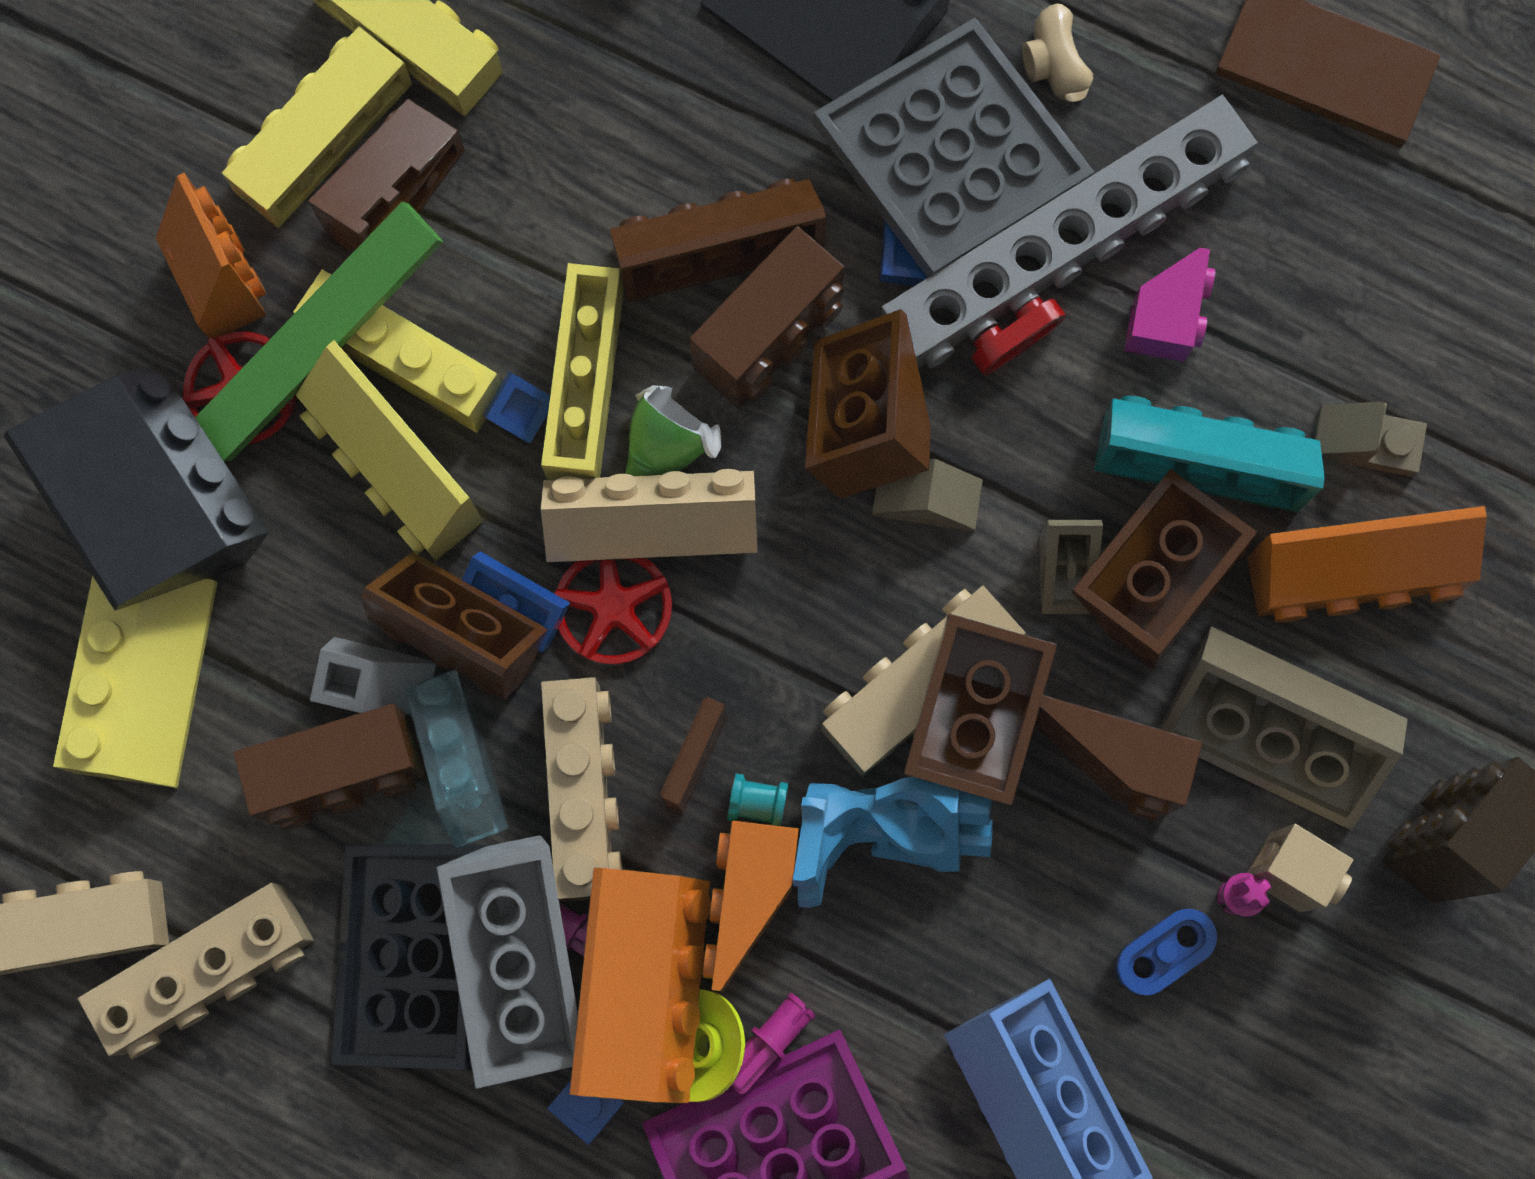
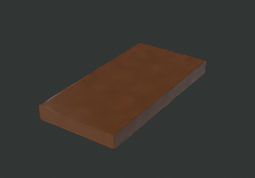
M1245 0L1215 74L1402 148L1407 142L1441 54L1304 0Z

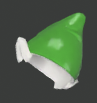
M652 385L635 395L638 402L631 419L628 461L625 474L649 476L663 475L672 471L681 472L704 453L710 458H716L721 449V430L719 424L710 428L707 423L700 422L671 398L672 388Z

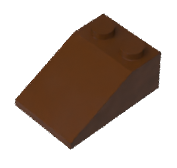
M902 309L815 340L805 469L840 499L929 471L931 425L907 314Z
M949 614L946 618L904 774L1012 805L1057 644Z
M1042 696L1034 727L1115 801L1128 804L1127 813L1140 818L1158 821L1159 815L1168 816V814L1186 806L1202 746L1201 741L1048 696Z

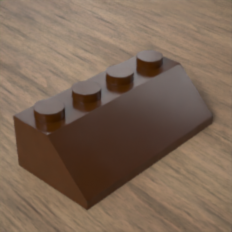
M782 179L770 184L767 190L747 194L745 191H734L721 196L718 202L699 207L694 203L682 204L672 208L667 215L648 219L647 216L627 218L619 224V227L610 229L627 301L632 302L754 271L797 226L824 248L826 215L809 179L796 182L795 179Z

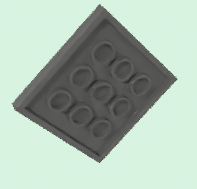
M976 17L813 113L811 123L927 278L1095 173Z

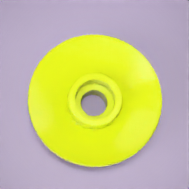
M700 990L699 994L700 1023L695 1035L693 1056L695 1077L690 1088L689 1101L691 1102L710 1101L722 1095L738 1076L745 1052L744 1030L737 1011L725 997L709 990ZM710 1041V1048L708 1052V1042Z

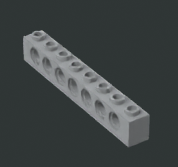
M1222 94L883 305L881 316L902 309L907 314L918 369L925 364L930 369L934 368L954 354L955 350L953 347L968 337L972 342H975L983 333L998 325L996 322L998 318L1011 310L1016 314L1028 302L1040 297L1038 293L1055 284L1057 288H1062L1072 282L1082 273L1081 266L1092 259L1097 258L1099 262H1103L1115 255L1124 247L1125 243L1123 240L1135 232L1139 231L1144 236L1155 230L1167 219L1165 214L1178 205H1181L1183 209L1195 205L1208 194L1209 190L1207 187L1221 178L1225 183H1229L1239 177L1250 167L1251 164L1248 160L1258 142ZM1196 152L1201 154L1206 159L1207 164L1196 165L1187 158L1186 153ZM1144 179H1158L1164 184L1166 190L1160 192L1153 191L1145 185ZM1105 204L1117 205L1122 209L1125 216L1112 218L1103 212L1101 206ZM1063 230L1075 231L1081 236L1083 242L1076 245L1068 244L1061 239L1059 232ZM1022 256L1033 257L1039 262L1041 268L1036 271H1026L1017 264L1016 259ZM981 282L990 283L996 287L999 295L993 298H983L975 292L973 286ZM937 309H947L955 315L957 321L950 325H940L931 318L930 313Z

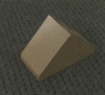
M929 459V471L876 487L872 516L974 532L982 479L937 459Z
M1048 520L1039 535L1042 614H1090L1074 596L1072 590L1100 556L1103 530L1102 520Z

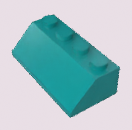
M1123 396L1120 400L1113 398L1105 411L1094 471L1159 484L1171 469L1204 494L1298 513L1323 489L1325 477L1320 441L1305 438L1306 434L1301 430L1289 427H1278L1274 431L1255 428L1252 421L1241 417H1225L1223 421L1202 417L1203 413L1200 410L1186 406H1175L1171 410L1151 406V401L1138 396Z

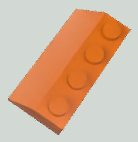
M1485 506L1270 534L1247 556L1257 616L1274 615L1276 623H1284L1307 618L1308 610L1326 608L1328 616H1338L1359 611V604L1378 601L1379 609H1391L1411 604V597L1430 595L1431 602H1444L1464 596V589L1480 580L1487 519Z
M593 868L570 1095L648 1102L689 1103L690 1088L695 1077L693 1056L695 1035L700 1023L698 1004L705 959L706 921L711 909L709 897L710 881L677 875Z

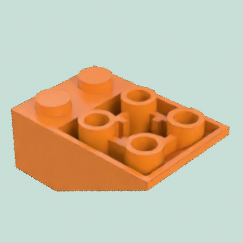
M185 173L178 175L157 232L156 241L198 327L208 339L219 337L266 316L267 314L259 298L267 295L254 268H250L243 255L246 251L232 224L228 223L220 207L215 205L207 188L202 186L196 189Z
M732 821L731 834L720 833L716 866L720 870H726L724 889L713 888L710 909L711 924H720L717 945H706L703 978L713 979L712 990L724 991L791 892L799 828Z

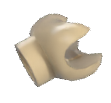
M1057 3L1042 10L1036 19L1033 30L1035 40L1024 42L1022 45L1023 64L1031 82L1046 79L1056 97L1063 101L1076 102L1086 97L1093 81V73L1082 61L1076 50L1071 32L1072 12L1063 4Z

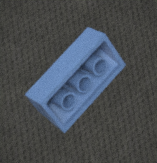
M1051 979L1041 982L944 1034L954 1058L959 1064L979 1104L980 1110L986 1117L1016 1179H1153Z

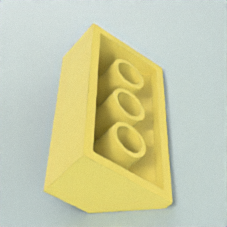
M334 340L327 345L296 394L297 398L307 409L299 417L319 440L328 434L339 448L332 453L333 457L351 478L360 472L370 483L371 487L364 493L384 517L393 510L404 523V526L397 532L416 554L426 549L432 558L437 561L484 522L469 496Z
M92 576L53 767L74 774L178 788L217 588L216 581L204 579L115 611Z

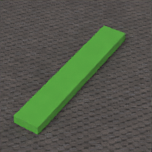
M401 202L195 417L223 461H232L297 394L327 345L335 340L342 347L444 242L410 204Z

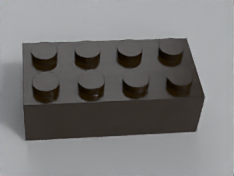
M1515 757L1500 763L1491 761L1479 770L1473 767L1462 776L1456 773L1446 782L1442 779L1437 780L1420 799L1419 803L1424 809L1414 822L1411 823L1408 819L1405 820L1390 835L1386 844L1392 849L1383 858L1382 862L1431 903L1503 892L1535 852V770L1521 758Z

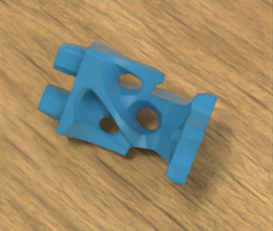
M913 776L897 780L879 788H868L858 791H850L848 788L835 784L810 783L806 797L802 798L801 804L802 826L793 875V886H798L799 907L811 908L820 906L827 870L832 868L849 845L861 842H874L871 850L873 857L933 868L938 872H960L961 855L990 857L993 821L990 818L992 800Z

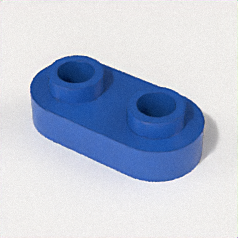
M1182 909L1171 913L1120 950L1115 962V972L1118 981L1126 990L1133 994L1152 995L1160 992L1212 954L1217 942V932L1213 922L1206 914L1195 909ZM1183 926L1190 928L1194 933V942L1188 948L1180 945L1177 940V932ZM1139 957L1147 959L1151 965V972L1146 978H1139L1133 971V964Z

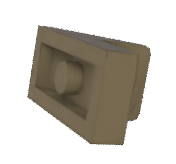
M1384 402L1322 405L1319 408L1314 440L1320 441L1322 459L1413 478L1420 470L1427 423L1385 415L1387 403Z

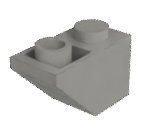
M333 637L320 650L310 701L358 713L394 703L406 714H425L437 664L432 660Z

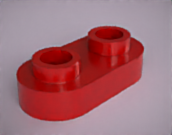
M1040 297L1031 300L1015 314L1017 320L1003 330L999 326H994L974 342L973 345L977 350L972 355L971 360L984 376L995 372L1045 338L1065 320L1067 315L1055 299L1043 302Z

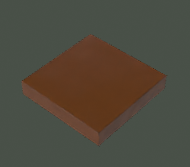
M709 697L703 699L660 793L667 808L684 815L727 721L725 704Z

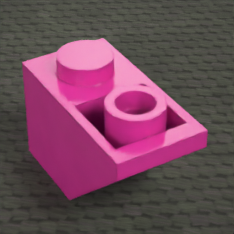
M1197 249L1140 286L1131 306L1124 351L1185 362L1193 347L1200 348L1202 346L1207 326V317L1199 316L1202 298L1209 299L1215 278V269L1207 268L1210 249Z

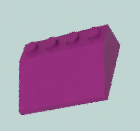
M840 1029L786 1054L783 1060L776 1059L744 1094H740L729 1087L722 1095L705 1102L689 1101V1103H683L642 1123L664 1179H910L904 1162Z

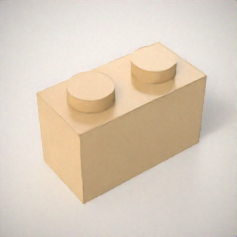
M1292 824L1270 832L1247 873L1257 876L1260 880L1265 878L1272 887L1267 893L1298 912L1326 908L1329 902L1336 905L1341 900L1352 881V877L1346 874L1354 859L1299 825Z

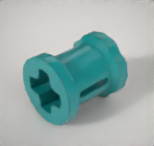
M736 773L727 821H736L740 817L771 823L774 826H781L789 783L780 782L778 786L751 782L746 781L743 774Z

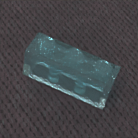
M457 670L405 687L436 811L455 847L457 848L508 829L476 711Z

